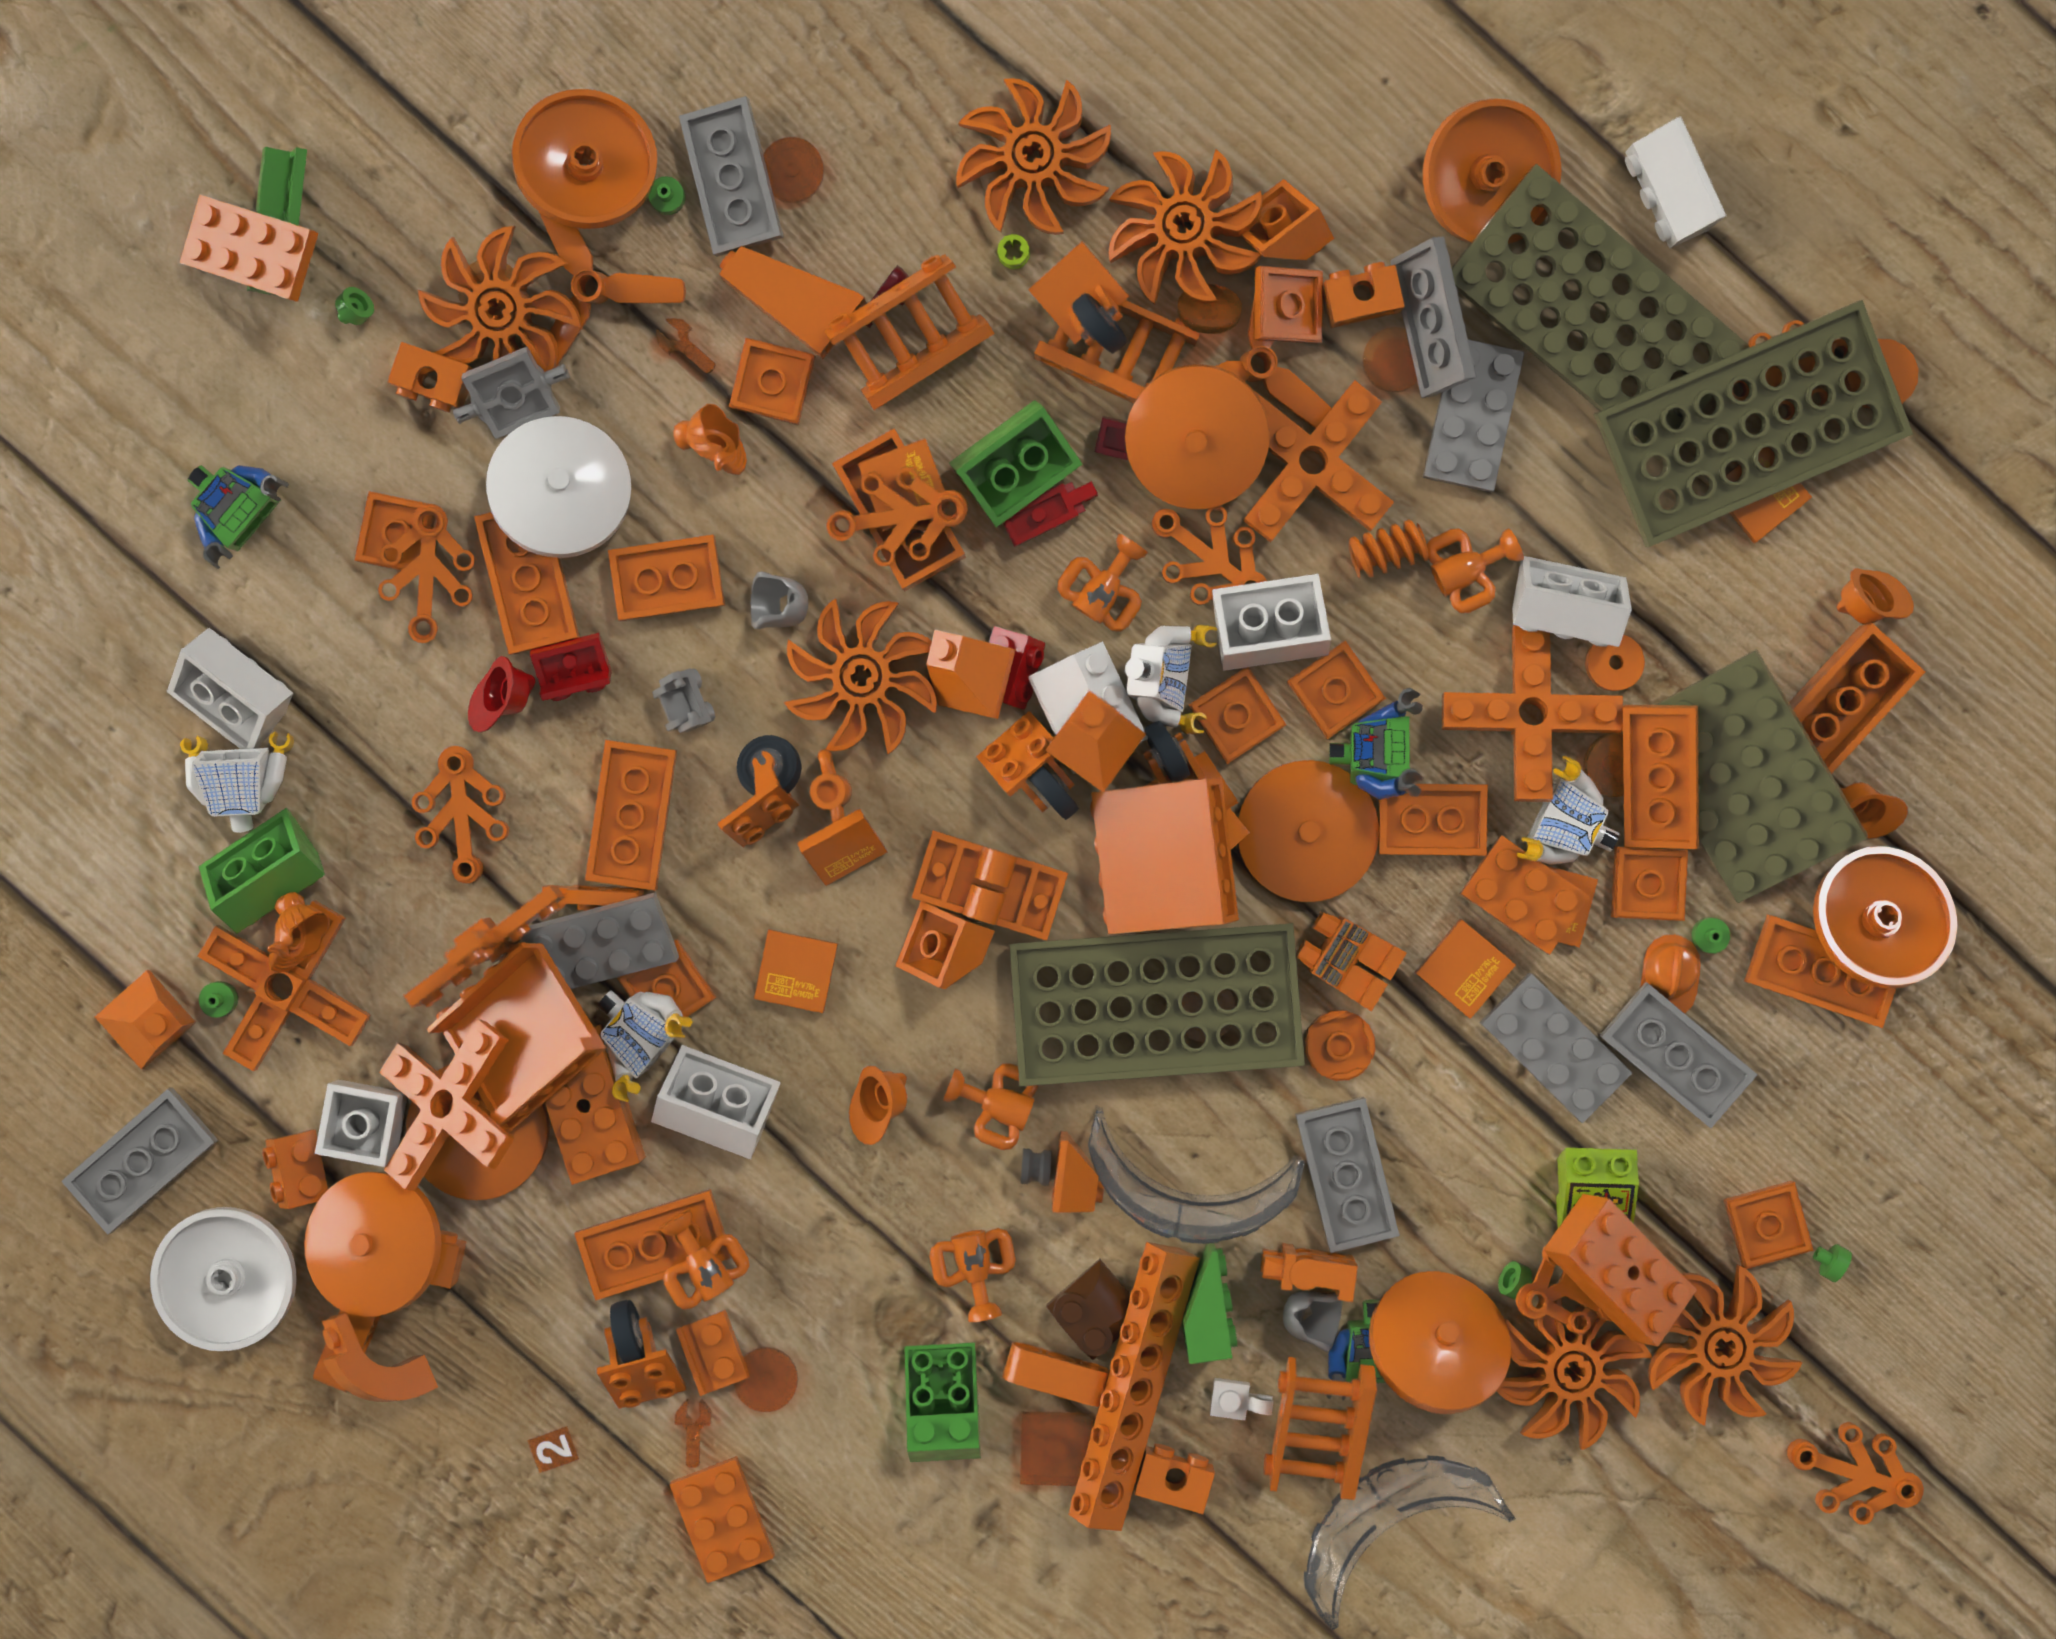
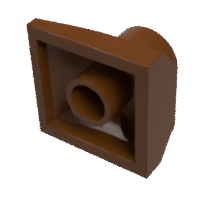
M1099 1259L1048 1302L1047 1308L1077 1346L1094 1360L1097 1356L1106 1353L1112 1343L1119 1338L1120 1328L1124 1322L1130 1301V1293L1105 1263Z

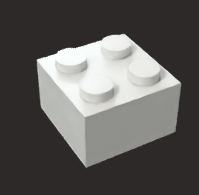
M337 1080L328 1083L315 1154L386 1167L399 1146L408 1097L398 1090L350 1081Z

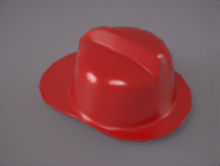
M505 656L496 658L490 670L477 685L471 696L468 707V720L471 728L482 733L488 731L501 716L515 715L523 711L536 683L534 676L525 673L521 669L512 667V663Z

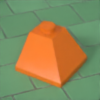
M1284 179L1262 195V210L1257 222L1249 231L1241 234V237L1264 257L1295 260L1309 259L1335 239L1320 208Z
M935 630L926 666L938 705L998 719L1015 649Z
M1089 690L1045 751L1104 793L1146 734L1119 711Z
M920 901L895 966L945 990L982 964L995 930L940 907Z
M146 970L95 1016L98 1022L141 1070L148 1066L196 1023L150 970Z
M1061 1131L1052 1194V1212H1094L1095 1202L1102 1203L1104 1187L1098 1181L1099 1176L1084 1152L1068 1132Z

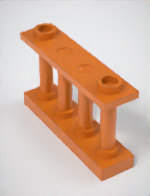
M946 254L941 257L935 255L928 258L921 264L922 269L850 315L844 313L837 316L830 322V327L824 331L833 345L842 340L844 341L868 380L866 387L862 388L861 392L873 410L881 407L995 334L988 321L981 314L974 316L968 313L946 275L956 268L953 261ZM933 282L958 322L956 325L957 329L946 336L939 334L916 295L917 292ZM903 301L928 341L926 344L927 348L916 355L908 352L886 315L887 311ZM871 321H874L898 361L896 363L897 367L886 374L879 373L855 333Z
M1125 300L1118 306L1119 312L1140 322L1119 368L1114 369L1113 373L1100 367L1101 362L1099 358L1104 348L1096 340L1089 346L1086 354H1082L1080 358L1068 353L1069 348L1066 345L1069 337L1060 326L1053 340L1049 339L1048 343L1039 341L1034 352V359L1134 404L1138 395L1145 387L1132 382L1134 377L1131 374L1152 327L1172 335L1152 380L1173 369L1184 343L1187 342L1195 346L1200 333L1194 331L1195 326L1183 319L1176 318L1175 322Z
M1288 1357L1286 1371L1279 1372L1278 1393H1282L1272 1452L1271 1454H1265L1263 1475L1269 1476L1270 1491L1277 1492L1281 1473L1334 1479V1483L1340 1484L1341 1499L1355 1500L1377 1392L1375 1366L1360 1365L1358 1379L1345 1382L1296 1376V1357ZM1295 1391L1350 1397L1353 1405L1352 1407H1346V1410L1295 1405L1293 1404ZM1290 1419L1343 1424L1348 1431L1347 1435L1341 1434L1340 1437L1288 1432ZM1285 1446L1339 1452V1456L1343 1457L1342 1462L1336 1461L1335 1465L1287 1460L1283 1459Z

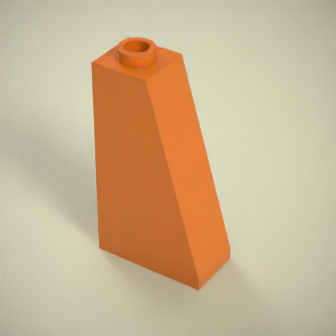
M740 246L736 253L733 250L730 251L720 264L722 271L719 275L726 284L822 359L825 358L834 346L824 332L830 327V322L841 314L847 313L850 315L867 304L865 298L855 291L743 246Z

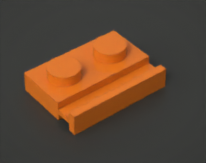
M726 1310L676 1329L700 1396L750 1377Z

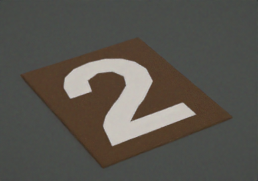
M567 1426L527 1440L539 1473L579 1459Z

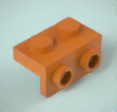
M316 1129L279 1138L266 1139V1148H263V1159L267 1169L271 1168L274 1182L270 1183V1193L275 1204L278 1203L281 1209H292L318 1202L328 1190L322 1157L315 1154L317 1144Z

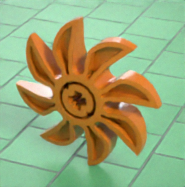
M1015 78L1004 79L1005 85L1021 112L1024 124L1020 127L1013 126L1004 109L998 107H981L966 114L959 121V126L992 136L1001 142H1005V145L998 148L992 145L979 144L969 150L961 160L957 170V188L985 174L1005 169L1007 170L1005 174L1000 175L988 184L985 193L986 213L993 227L1000 233L1002 232L1015 192L1018 188L1024 187L1027 190L1023 202V211L1030 224L1047 234H1064L1046 200L1043 189L1046 186H1053L1064 204L1076 207L1093 204L1104 197L1109 191V187L1078 178L1069 172L1063 171L1062 168L1069 165L1075 168L1088 169L1097 164L1103 158L1110 145L1111 125L1080 140L1063 144L1061 141L1076 132L1082 122L1081 97L1074 85L1066 80L1058 109L1052 118L1051 124L1045 126L1041 124L1045 105L1040 92L1032 84L1024 80ZM1034 151H1039L1040 158H1035L1033 163L1028 162L1027 155H1033Z
M1215 149L1207 180L1202 187L1201 193L1195 196L1192 195L1195 175L1189 163L1181 156L1172 152H1154L1155 159L1172 185L1174 195L1168 199L1163 198L1155 184L1146 180L1126 183L1109 198L1110 202L1141 209L1156 216L1152 220L1130 218L1123 222L1111 238L1108 251L1109 261L1113 263L1140 247L1149 245L1152 242H1158L1155 247L1150 248L1144 253L1138 262V282L1146 298L1154 305L1156 304L1163 276L1169 267L1170 261L1179 259L1175 278L1182 292L1190 299L1200 303H1217L1215 295L1199 271L1196 260L1200 256H1207L1215 270L1222 274L1244 272L1262 257L1260 253L1228 245L1220 240H1215V237L1220 234L1240 237L1241 234L1249 231L1257 222L1262 210L1261 191L1230 208L1214 213L1213 210L1220 207L1231 197L1233 190L1232 171L1223 154ZM1184 222H1190L1192 229L1189 231L1186 228V233H1181L1178 228L1179 225L1182 224L1185 227Z
M516 226L503 227L489 234L478 250L477 260L481 271L484 273V281L481 282L469 266L455 238L452 237L447 242L442 253V275L447 286L467 294V304L453 302L422 290H418L419 301L427 316L440 326L449 328L470 321L472 331L460 340L433 353L463 364H469L483 357L489 338H491L495 343L493 360H496L519 350L515 342L516 335H519L522 342L529 348L538 366L545 372L555 368L558 360L556 339L552 331L533 324L531 316L533 313L546 315L576 327H581L579 312L574 303L558 291L546 290L530 297L527 293V288L540 277L568 263L553 253H529L517 260L512 276L508 279L505 275L507 256ZM503 302L506 308L502 310V314L496 315L494 309L498 307L497 303Z
M835 598L828 603L820 614L817 634L819 642L837 655V660L832 665L816 659L788 639L787 656L795 673L807 682L831 679L833 688L831 691L817 696L786 701L784 704L800 718L821 721L829 719L842 701H848L850 704V709L845 716L844 722L825 748L826 750L843 751L857 745L868 732L865 710L867 706L873 704L877 708V713L882 723L887 754L893 752L904 738L907 722L905 711L887 698V692L891 688H896L900 692L910 695L929 710L936 713L937 697L931 683L917 671L894 674L890 670L891 664L895 661L928 654L932 640L919 633L901 632L893 636L883 651L877 652L874 649V644L881 630L899 605L898 602L886 601L876 603L863 611L856 621L859 643L855 648H849L847 645L837 599ZM864 667L863 670L866 672L869 670L871 672V677L866 679L867 685L860 686V682L856 681L854 683L853 676L858 674V668Z
M1738 1264L1736 1265L1733 1296L1729 1304V1310L1726 1313H1723V1292L1714 1282L1697 1273H1681L1696 1288L1697 1291L1693 1297L1702 1309L1703 1315L1700 1319L1695 1320L1685 1309L1682 1311L1669 1332L1689 1336L1685 1343H1664L1654 1353L1648 1370V1380L1651 1389L1654 1391L1677 1372L1695 1363L1694 1368L1689 1370L1680 1381V1396L1685 1409L1698 1423L1704 1426L1706 1424L1709 1394L1713 1386V1380L1719 1377L1718 1395L1732 1411L1745 1417L1767 1415L1747 1392L1739 1376L1742 1371L1747 1370L1762 1385L1772 1386L1788 1381L1798 1372L1803 1363L1800 1360L1770 1358L1754 1354V1350L1759 1346L1778 1347L1786 1340L1794 1322L1792 1302L1788 1299L1762 1320L1747 1327L1748 1322L1762 1309L1763 1302L1760 1286L1748 1270ZM1723 1339L1726 1347L1720 1351L1717 1349L1719 1346L1716 1343Z
M1562 1298L1553 1301L1562 1307ZM1583 1305L1578 1306L1574 1310L1584 1312L1590 1318V1328L1583 1334L1570 1332L1569 1335L1565 1336L1563 1323L1547 1315L1539 1319H1533L1536 1329L1547 1339L1546 1346L1541 1349L1530 1343L1505 1318L1504 1320L1510 1335L1511 1359L1521 1367H1538V1370L1533 1375L1505 1378L1496 1392L1505 1400L1522 1406H1532L1542 1399L1546 1393L1550 1392L1541 1409L1520 1431L1522 1435L1541 1439L1558 1434L1569 1424L1570 1404L1576 1401L1579 1421V1448L1584 1450L1592 1446L1602 1436L1608 1419V1411L1594 1397V1393L1598 1388H1604L1634 1418L1637 1417L1640 1408V1395L1636 1384L1621 1370L1603 1369V1366L1609 1361L1613 1362L1620 1359L1652 1358L1644 1343L1632 1341L1622 1331H1608L1598 1338L1594 1344H1591L1592 1339L1595 1338L1597 1332L1607 1320L1600 1319L1596 1312ZM1579 1316L1574 1321V1325L1578 1329L1582 1323ZM1574 1362L1576 1369L1571 1368L1572 1373L1567 1374L1565 1367L1570 1368L1569 1363Z

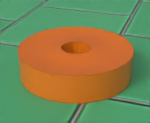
M1623 635L1619 647L1611 645L1600 647L1592 644L1585 658V668L1588 677L1596 686L1607 691H1620L1633 686L1640 679L1645 666V658L1641 647L1634 639ZM1612 656L1620 659L1618 669H1613L1609 664Z

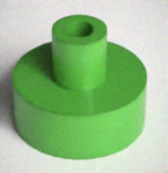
M667 176L655 180L648 196L653 208L664 215H672L679 212L684 206L686 199L685 191L676 179Z
M348 287L336 298L337 317L344 324L362 325L374 313L372 300L364 291L358 288Z
M1707 917L1699 920L1694 925L1691 937L1694 945L1699 950L1706 953H1718L1729 944L1730 930L1722 920Z
M223 981L206 985L199 995L200 1008L206 1015L214 1018L229 1015L238 1004L237 991L231 984Z
M1839 1244L1833 1245L1829 1250L1819 1246L1813 1254V1259L1821 1263L1819 1268L1821 1276L1832 1282H1837L1847 1271L1852 1259V1253Z
M1516 1261L1508 1263L1499 1277L1498 1289L1500 1293L1516 1300V1295L1520 1288L1527 1283H1533L1531 1269Z

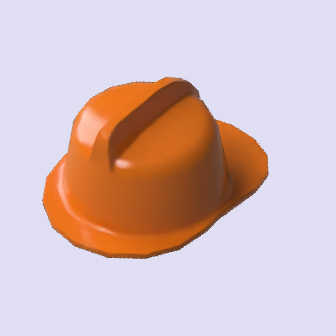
M1854 568L1850 572L1851 580L1841 590L1842 600L1836 606L1838 612L1851 615L1855 620L1865 625L1875 623L1884 618H1908L1914 609L1910 593L1898 579L1888 573Z
M1858 782L1845 788H1840L1867 832V838H1878L1893 832L1905 821L1908 815V806L1904 800L1880 794L1867 783Z
M1676 934L1663 935L1655 939L1647 948L1643 962L1640 988L1647 982L1684 1014L1693 1006L1699 984L1701 963L1700 954L1695 945L1687 938Z
M867 1066L862 1069L849 1107V1121L852 1131L862 1143L874 1145L879 1142L884 1136L890 1120L905 1110L907 1106V1093L905 1089L907 1077L904 1073L881 1071L876 1066Z

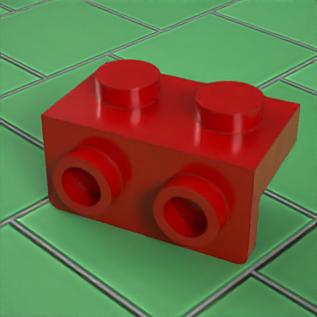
M994 626L989 643L1015 649L1002 703L1025 710L1033 694V687L1028 677L1036 673L1043 662L1045 642L1028 635Z
M600 633L530 650V658L540 684L539 695L541 701L549 699L561 701L567 699L573 693L581 691L593 693L602 690L606 685L610 684L612 670Z

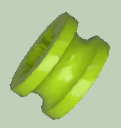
M1010 234L1000 240L997 253L1000 262L1006 268L1017 270L1027 264L1030 258V250L1027 241L1022 236ZM1014 243L1021 245L1019 249L1022 256L1017 260L1015 256H1013V260L1007 259L1008 253L1005 248L1009 244L1014 247Z

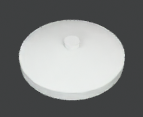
M551 416L532 420L521 425L499 444L489 463L486 491L488 503L495 521L513 542L538 555L567 558L582 555L598 548L616 533L625 519L629 508L631 478L627 462L621 450L605 432L580 419Z
M217 1207L200 1211L184 1219L164 1237L153 1258L150 1288L160 1317L178 1337L202 1349L232 1351L258 1342L280 1324L294 1298L296 1267L286 1240L270 1222L244 1209Z

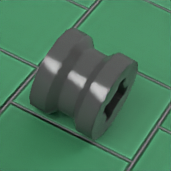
M1023 1148L1021 1184L1037 1181L1042 1186H1049L1052 1150L1034 1153L1031 1149Z

